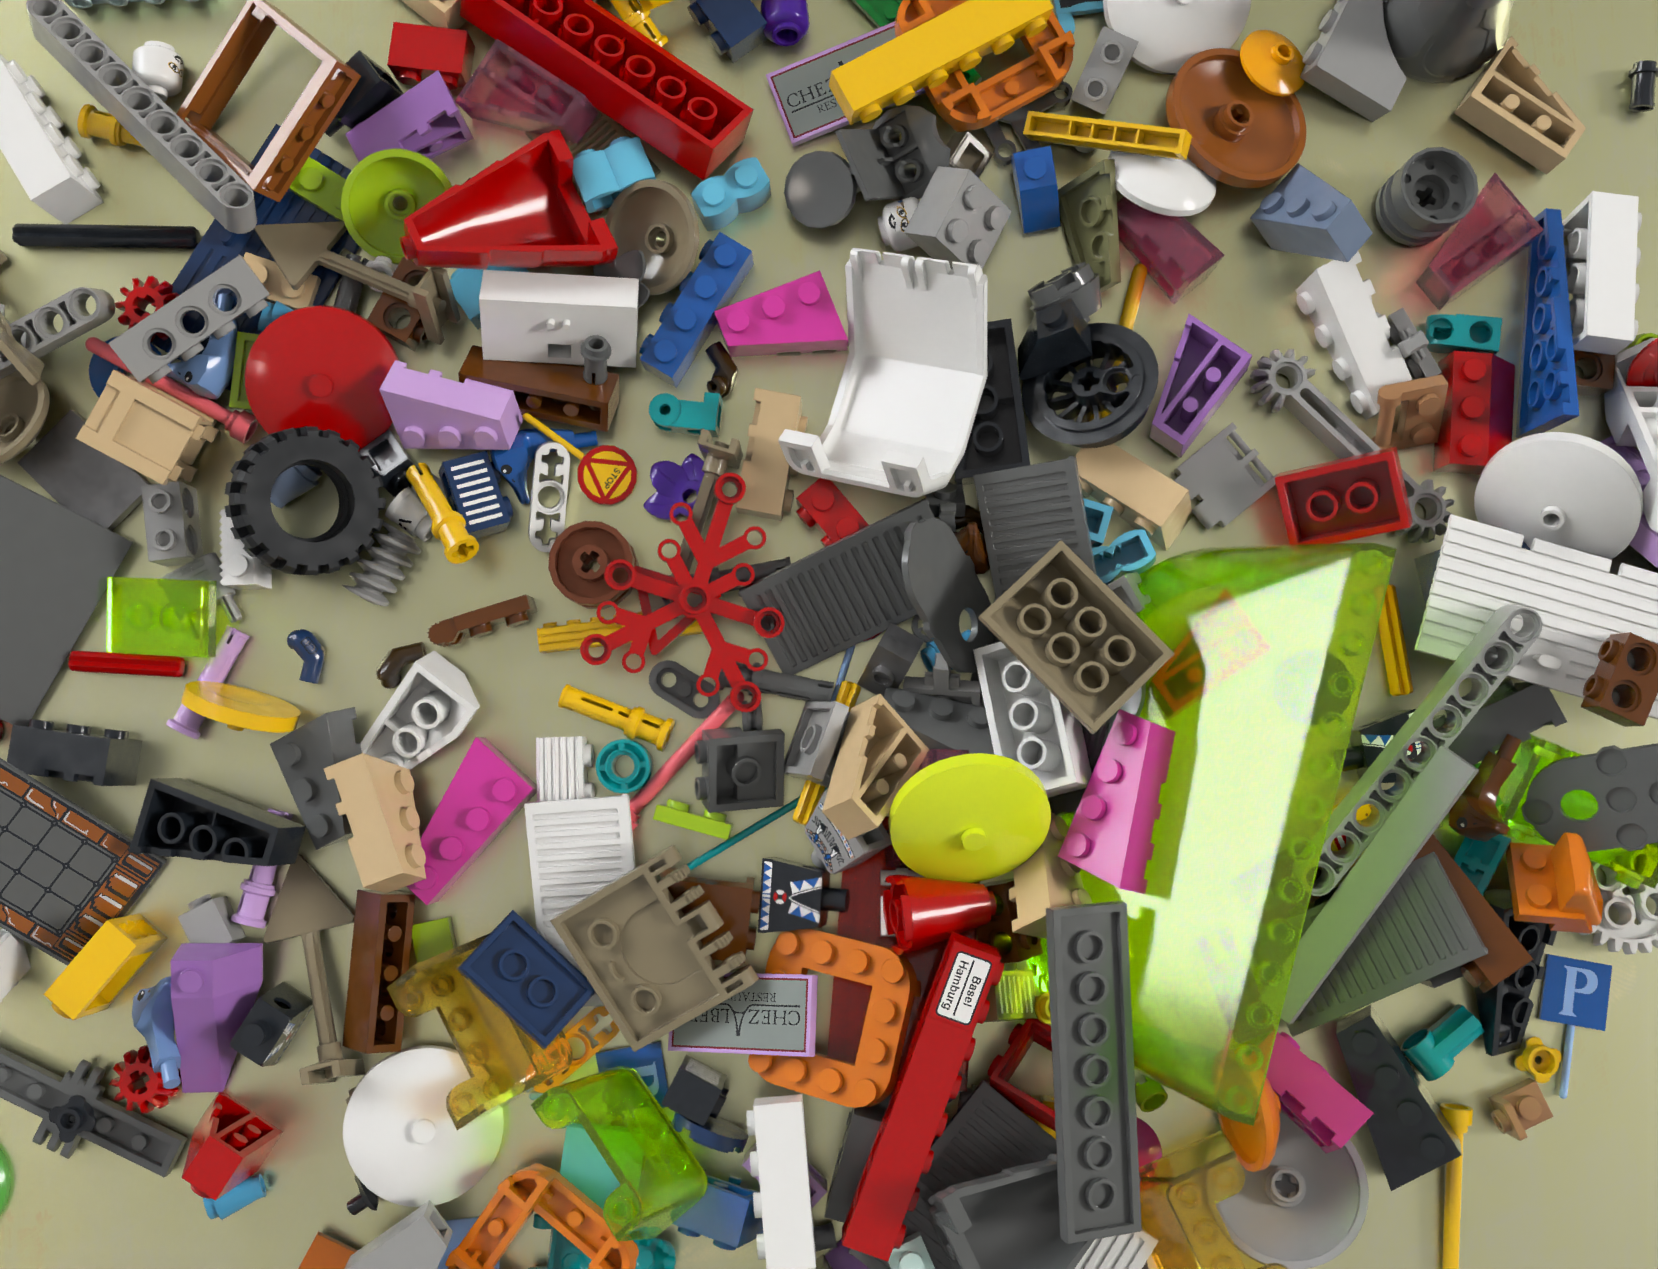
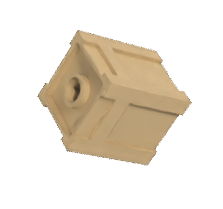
M113 370L91 414L75 439L154 481L167 485L168 482L192 481L198 470L192 466L204 442L207 440L212 443L219 429L214 427L217 420L145 381L138 382L132 374L128 377L119 371Z

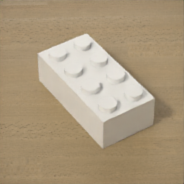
M0 55V149L30 200L63 224H68L104 203L96 190L100 187V184L87 167H82L78 160L82 156L79 148L69 136L64 137L60 130L64 124L51 106L46 107L42 100V97L46 94L38 81L32 75L27 77L15 60L8 62Z
M1001 641L973 650L994 755L1013 759L1028 767L1042 782L1048 798L1086 788L1092 772L1081 723Z

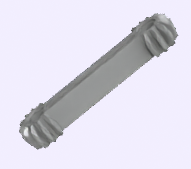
M1275 349L1270 353L1269 358L1262 356L1257 361L1259 369H1254L1250 374V378L1258 383L1250 389L1251 393H1262L1263 397L1259 399L1258 405L1263 406L1270 401L1272 413H1277L1284 406L1339 459L1382 450L1307 380L1315 375L1316 369L1304 368L1303 365L1307 362L1308 356H1302L1300 359L1295 360L1294 349H1288L1284 356L1279 349ZM1277 373L1283 374L1289 379V389L1282 388L1277 384L1275 378ZM1402 469L1413 522L1410 528L1396 530L1395 535L1401 536L1408 532V542L1410 543L1418 542L1420 538L1425 543L1434 541L1435 534L1439 536L1445 534L1447 529L1445 523H1448L1449 516L1452 514L1446 511V508L1454 505L1455 501L1452 499L1444 501L1442 498L1446 487L1441 486L1434 490L1433 480L1430 479L1423 481L1419 485ZM1416 502L1425 507L1427 513L1425 520L1420 519L1415 514L1414 507Z

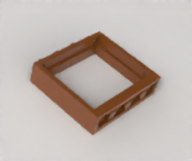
M247 0L176 114L252 190L280 202L361 75L277 7L265 0ZM278 25L318 57L322 63L256 166H253L216 134L212 127Z

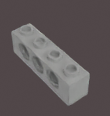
M239 255L108 344L138 382L149 379L154 384L172 372L168 364L180 356L185 362L204 350V347L201 345L202 341L211 335H214L219 340L236 328L233 320L244 313L251 318L269 306L264 299L271 294L244 258ZM230 289L236 294L237 305L233 310L225 312L216 306L215 296L218 291ZM189 311H198L204 317V328L198 333L187 331L183 325V317ZM162 332L170 337L172 348L168 354L159 355L152 350L150 341L154 334Z

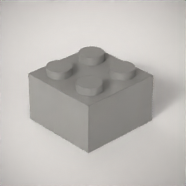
M937 166L904 233L933 259L949 261L951 269H953V262L980 265L983 269L1012 211L970 169Z

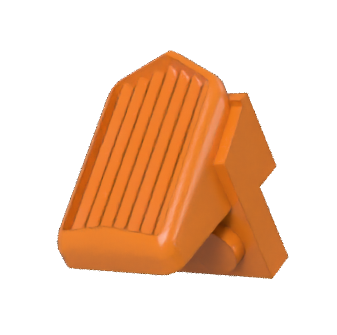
M1565 832L1555 846L1510 843L1506 851L1514 921L1548 923L1551 931L1591 934L1593 932L1592 925L1597 926L1602 921L1603 899L1582 837L1577 833Z

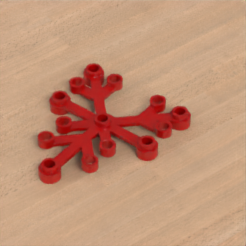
M725 473L717 479L714 493L718 502L705 542L692 519V508L687 503H675L670 509L669 518L671 522L679 526L698 563L693 578L680 555L681 547L679 543L673 539L663 540L658 546L657 553L659 558L668 564L678 586L637 573L633 565L623 559L614 560L607 565L604 577L611 589L625 591L631 587L672 600L673 602L646 616L621 609L612 601L602 602L596 611L599 621L606 625L616 623L625 627L607 636L601 634L587 636L580 646L581 656L587 663L591 665L604 664L609 660L612 650L632 640L629 651L622 658V665L627 672L638 673L645 666L644 653L652 630L680 615H684L697 620L711 647L704 673L696 681L697 691L706 697L715 695L720 688L718 678L722 669L732 688L729 694L731 705L741 712H751L759 706L761 702L760 689L754 683L745 681L736 662L745 664L751 671H761L768 664L767 653L760 648L750 650L725 642L711 613L753 626L754 631L763 638L778 636L783 631L785 625L784 617L778 609L773 607H765L755 611L715 598L737 586L745 587L752 583L755 572L753 567L747 563L737 564L730 573L708 584L714 567L749 549L758 550L766 542L765 531L758 526H752L742 536L720 547L732 506L741 501L746 492V485L741 476L736 473ZM732 483L737 489L736 494L732 497L724 495L722 491L724 484ZM679 507L685 508L688 511V518L685 521L676 520L673 515L675 509ZM752 531L758 532L762 538L759 545H751L747 540L748 533ZM672 544L676 547L677 553L673 558L663 556L662 547L664 545ZM746 568L750 573L749 580L740 582L736 578L737 569ZM617 569H624L628 574V578L623 583H617L613 580V572ZM692 592L698 593L702 598L701 604L697 607H692L687 602V596ZM610 605L615 608L616 615L612 620H605L601 617V609L604 606ZM764 616H771L775 621V626L770 631L764 630L761 626V620ZM595 642L601 643L604 647V653L597 658L589 654V646ZM754 652H758L763 656V664L760 667H753L749 662V657ZM631 654H636L641 658V665L637 669H630L626 665V659ZM706 677L712 678L715 682L714 690L709 693L704 692L700 686L701 681ZM742 689H747L752 694V699L747 704H742L738 701L737 695Z

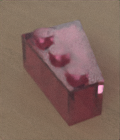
M496 39L455 100L472 119L539 135L559 129L565 141L576 144L579 143L598 115L597 110L584 94L499 39Z
M1494 173L1478 193L1473 208L1456 224L1422 272L1416 284L1440 311L1527 248L1544 229L1500 177Z
M1125 196L1117 202L1119 241L1139 264H1144L1147 267V274L1174 305L1207 279L1225 256L1183 216H1167L1149 211L1136 205Z

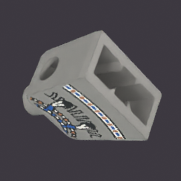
M828 789L823 793L805 827V834L815 849L811 854L812 862L816 867L827 869L832 874L862 864L892 843L891 837L882 823L878 828L847 840L822 812Z

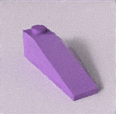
M181 943L172 957L171 1001L176 1042L181 1056L180 1075L183 1093L224 1091L237 1055V1051L231 1048L229 1044L254 1006L263 982V943Z

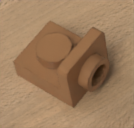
M1531 1078L1489 1097L1494 1108L1491 1116L1497 1128L1503 1134L1506 1133L1519 1141L1527 1138L1525 1130L1554 1117L1537 1082Z

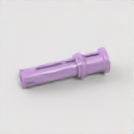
M227 625L224 634L197 681L223 683L250 636ZM181 704L174 718L168 719L166 725L186 736L199 739L201 734L198 730L206 717L191 711Z
M268 809V812L291 820L294 815L280 810ZM252 866L249 879L245 878L244 882H241L240 888L243 890L237 913L231 915V921L246 926L265 928L267 921L264 920L268 902L270 897L275 896L276 893L275 885L272 883L277 866Z

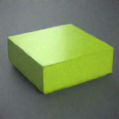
M451 916L413 924L412 940L417 963L458 954Z

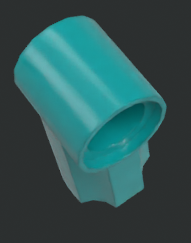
M1457 1004L1429 1029L1423 1028L1410 1035L1403 1042L1400 1049L1426 1081H1433L1446 1074L1454 1065L1455 1060L1453 1058L1485 1031L1482 1028V1024L1463 1005Z

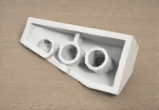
M432 651L416 660L361 741L362 753L411 770L460 736L480 707L465 674L436 651Z

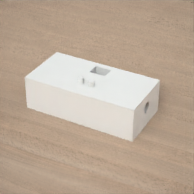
M483 270L479 295L483 360L584 365L581 345L588 337L599 335L604 337L611 346L612 352L607 360V366L636 368L639 279Z

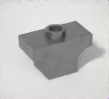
M890 623L857 684L876 695L881 694L883 697L885 688H899L924 640Z

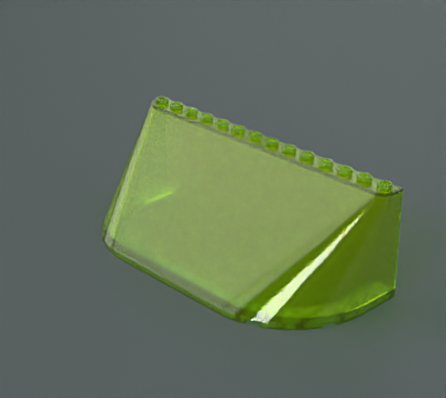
M1377 543L1208 547L1170 557L1139 575L1142 582L1138 585V588L1143 595L1147 594L1150 596L1151 602L1145 605V609L1136 613V615L1175 653L1145 683V701L1139 716L1175 731L1166 783L1161 784L1158 802L1162 804L1159 820L1155 819L1150 842L1154 844L1152 860H1147L1144 879L1148 880L1145 894L1120 889L1083 869L1079 873L1084 889L1088 892L1092 903L1111 901L1127 903L1134 1071L1231 1120L1254 1126L1397 550L1396 548ZM1065 813L1061 816L1066 822L1068 829L1075 813ZM1041 938L1043 953L1026 959L1029 970L1033 971V981L1040 994L1049 992L1047 939Z

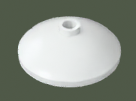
M1111 151L1108 159H1115L1116 189L1127 199L1149 211L1167 216H1191L1204 211L1211 204L1215 196L1216 180L1200 170L1188 157L1186 160L1118 151Z

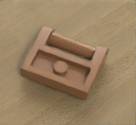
M1436 375L1382 386L1377 396L1380 410L1376 436L1371 440L1380 449L1396 446L1397 450L1437 443L1448 389V382L1444 376ZM1401 403L1397 431L1392 432L1396 407Z

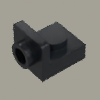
M390 429L359 450L362 456L369 455L375 464L371 467L374 476H381L383 487L393 497H396L405 488L412 487L411 482L406 477L408 468L415 465L419 474H423L419 467L411 460L397 436Z

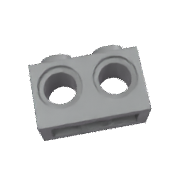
M1103 26L1071 100L1105 115L1139 41Z
M180 481L168 482L167 485L159 483L141 486L149 562L169 567L188 564L203 556L196 488Z

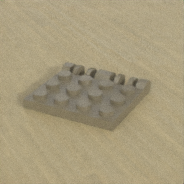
M675 845L666 848L648 861L550 920L634 1052L745 990L759 979L750 964L735 971L726 979L723 975L745 962L747 958L742 951L733 953L718 965L713 961L710 954L726 947L732 941L733 936L729 930L712 938L704 945L700 939L716 931L724 924L710 900L702 902L685 914L682 912V907L696 900L704 893L700 885L692 886L676 899L671 895L668 887L687 877L691 872L688 865H682L662 879L659 876L660 873L683 859Z

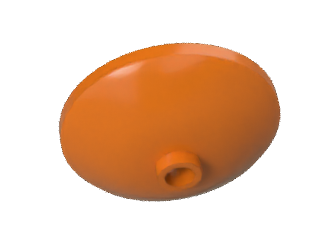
M1236 1048L1221 1050L1214 1061L1212 1084L1216 1112L1222 1132L1234 1157L1246 1170L1251 1172L1264 1170L1272 1161L1277 1148L1281 1112L1279 1098L1273 1091L1266 1076L1249 1056Z

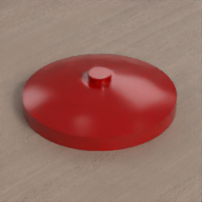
M318 305L303 307L280 316L271 322L257 337L246 363V395L254 416L268 434L304 426L318 427V430L323 431L330 429L340 433V438L343 440L351 439L360 446L359 450H361L386 432L393 423L379 389L394 361H399L386 336L364 317L352 311L334 306Z

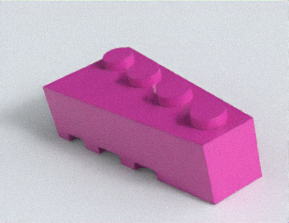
M1119 709L1058 857L1120 889L1145 894L1148 880L1144 879L1147 860H1152L1154 844L1150 842L1155 819L1159 820L1162 804L1158 802L1161 784L1166 783L1175 731Z
M475 737L420 838L421 847L426 856L424 864L426 879L406 887L426 905L436 903L443 897L521 811L524 804L529 802L537 793V784L486 738Z

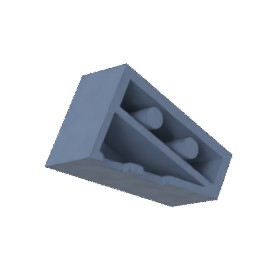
M1299 163L1292 168L1274 191L1261 201L1260 207L1250 217L1273 250L1349 262L1373 234L1351 199Z

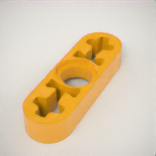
M605 1006L595 1007L529 1065L526 1078L533 1090L539 1093L553 1091L619 1033L620 1030L614 1020L610 1023L613 1029L611 1032L604 1028L593 1037V1039L599 1042L596 1046H594L592 1038L587 1033L598 1023L599 1020L596 1016L598 1013L603 1017L609 1014ZM585 1025L587 1032L581 1030L580 1027ZM576 1037L584 1042L586 1050L583 1057L573 1059L565 1053L564 1045L567 1039ZM552 1051H556L560 1062L569 1067V1070L565 1071L563 1065H560L551 1074L552 1083L547 1079L540 1082L536 1077L540 1073L537 1066L548 1067L557 1059L551 1054Z

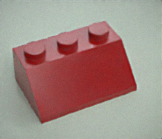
M1453 351L1438 361V366L1442 371L1439 375H1443L1448 382V389L1438 442L1434 443L1433 472L1481 475L1489 460L1500 449L1512 442L1515 365L1492 353Z

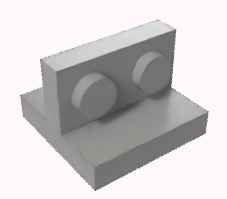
M806 701L784 761V774L793 778L806 779L829 788L850 714L848 712L850 707L837 701Z

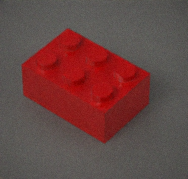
M1396 446L1281 472L1275 477L1291 552L1410 528L1413 519Z

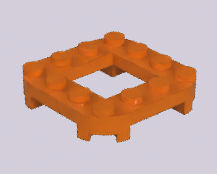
M902 0L895 19V36L898 37L968 0ZM1053 11L1047 21V27L1042 32L1030 38L1026 34L1020 37L1030 57L976 86L974 83L968 84L960 69L950 73L948 79L935 88L929 89L928 86H925L924 90L940 117L957 132L977 130L992 124L1057 88L1071 67L1075 41L1071 30L1067 33L1064 32Z
M801 929L780 933L770 951L765 974L807 975L808 969L870 985L872 986V991L855 1064L815 1053V1057L750 1054L748 1058L750 1068L758 1072L763 1079L771 1084L846 1107H871L885 1100L893 1091L898 1078L897 1073L914 996L920 997L921 981H917L915 970L905 957L906 955L898 956L892 948L822 930Z
M535 1163L520 1169L499 1184L497 1193L459 1246L451 1251L445 1264L448 1266V1269H495L494 1266L534 1211L592 1260L588 1265V1269H635L639 1248L621 1224L564 1176L552 1168Z

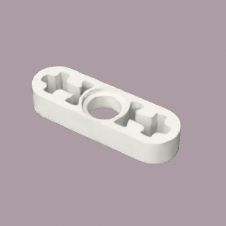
M554 441L542 443L534 454L528 537L531 544L542 552H550L556 538L564 531L570 455L563 445ZM554 448L556 449V454L563 458L562 463L555 464L554 476L562 475V481L557 482L553 479L539 481L540 473L548 476V464L541 460L542 455H548L550 449ZM553 486L558 489L560 499L555 506L544 507L539 503L538 493L543 487ZM537 511L547 515L559 513L558 520L550 517L549 526L551 531L556 532V537L549 538L548 544H542L541 538L535 536L536 531H541L544 526V518H536Z

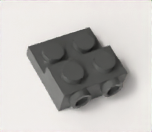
M740 727L702 730V740L695 741V759L697 764H702V777L695 778L696 799L702 800L709 813L784 806L785 733L781 729L743 732Z

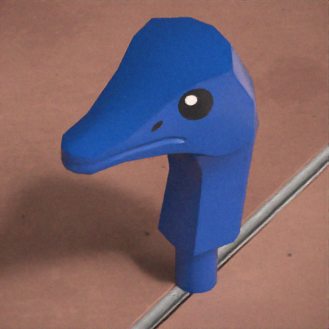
M536 428L518 431L510 450H490V457L495 469L506 479L522 505L529 504L530 502L527 488V471L534 459L535 451L542 443L553 441ZM549 428L577 449L598 446L596 431L574 434L573 430ZM552 448L550 452H556V449Z

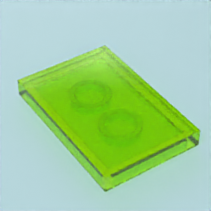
M108 577L107 652L216 657L217 581Z

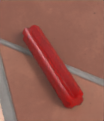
M72 651L69 655L68 666L70 670L78 672L181 677L185 671V660L178 656Z

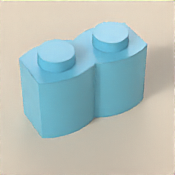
M619 137L613 140L609 147L604 150L595 151L587 149L579 152L573 161V179L587 213L611 207L616 197L635 182L646 179L656 180L639 137Z
M757 157L740 160L732 165L724 176H714L704 180L695 187L691 197L694 209L706 230L714 231L732 223L739 213L751 212L764 205L771 196L770 180Z
M1142 529L1128 531L1120 535L1110 546L1092 548L1096 574L1106 585L1125 574L1133 572L1141 574L1148 570L1156 561V552L1146 531Z

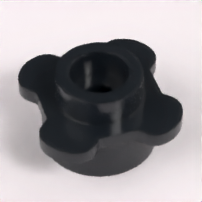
M81 1095L72 1096L67 1104L62 1107H53L49 1112V1120L57 1125L60 1131L59 1138L65 1143L74 1141L77 1134L83 1131H91L96 1126L93 1108ZM71 1115L75 1116V1122L70 1121Z

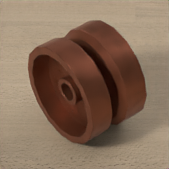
M583 521L569 526L556 538L549 552L548 569L553 584L566 598L587 609H597L604 601H612L618 605L633 590L631 587L625 591L611 589L604 577L607 565L617 559L626 560L633 567L639 566L634 548L616 528L603 522ZM593 561H597L601 565L596 572L589 569ZM617 569L613 572L612 577L615 582L623 583L627 580L628 574L624 569ZM607 605V606H604L602 609H606V608H609V607H612V606Z

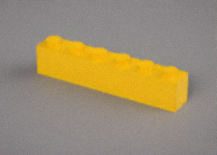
M968 0L832 70L829 88L850 125L860 120L863 123L870 122L882 113L883 108L893 103L896 106H900L908 102L915 96L916 91L925 86H928L929 89L935 88L945 82L950 73L961 69L962 72L972 69L981 62V57L991 52H994L995 55L1003 53L1015 43L1014 40L1025 34L1028 38L1039 34L1047 27V21L1054 7L1050 0Z

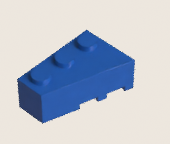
M656 1157L643 1162L631 1209L644 1213L643 1218L657 1224H665L666 1222L678 1226L680 1233L691 1237L703 1235L714 1239L713 1244L725 1250H736V1248L755 1240L757 1234H763L762 1218H755L753 1193L758 1191L741 1187L740 1178L730 1176L727 1182L705 1174L706 1169L663 1157Z

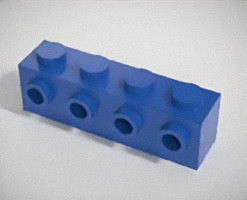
M721 232L718 233L714 241L709 239L705 243L699 254L701 262L694 272L690 271L679 286L681 294L674 304L669 302L659 318V322L662 324L655 335L649 334L645 338L639 350V353L642 354L640 360L644 369L675 388L679 385L716 326L717 321L714 311L729 305L754 265L752 251Z

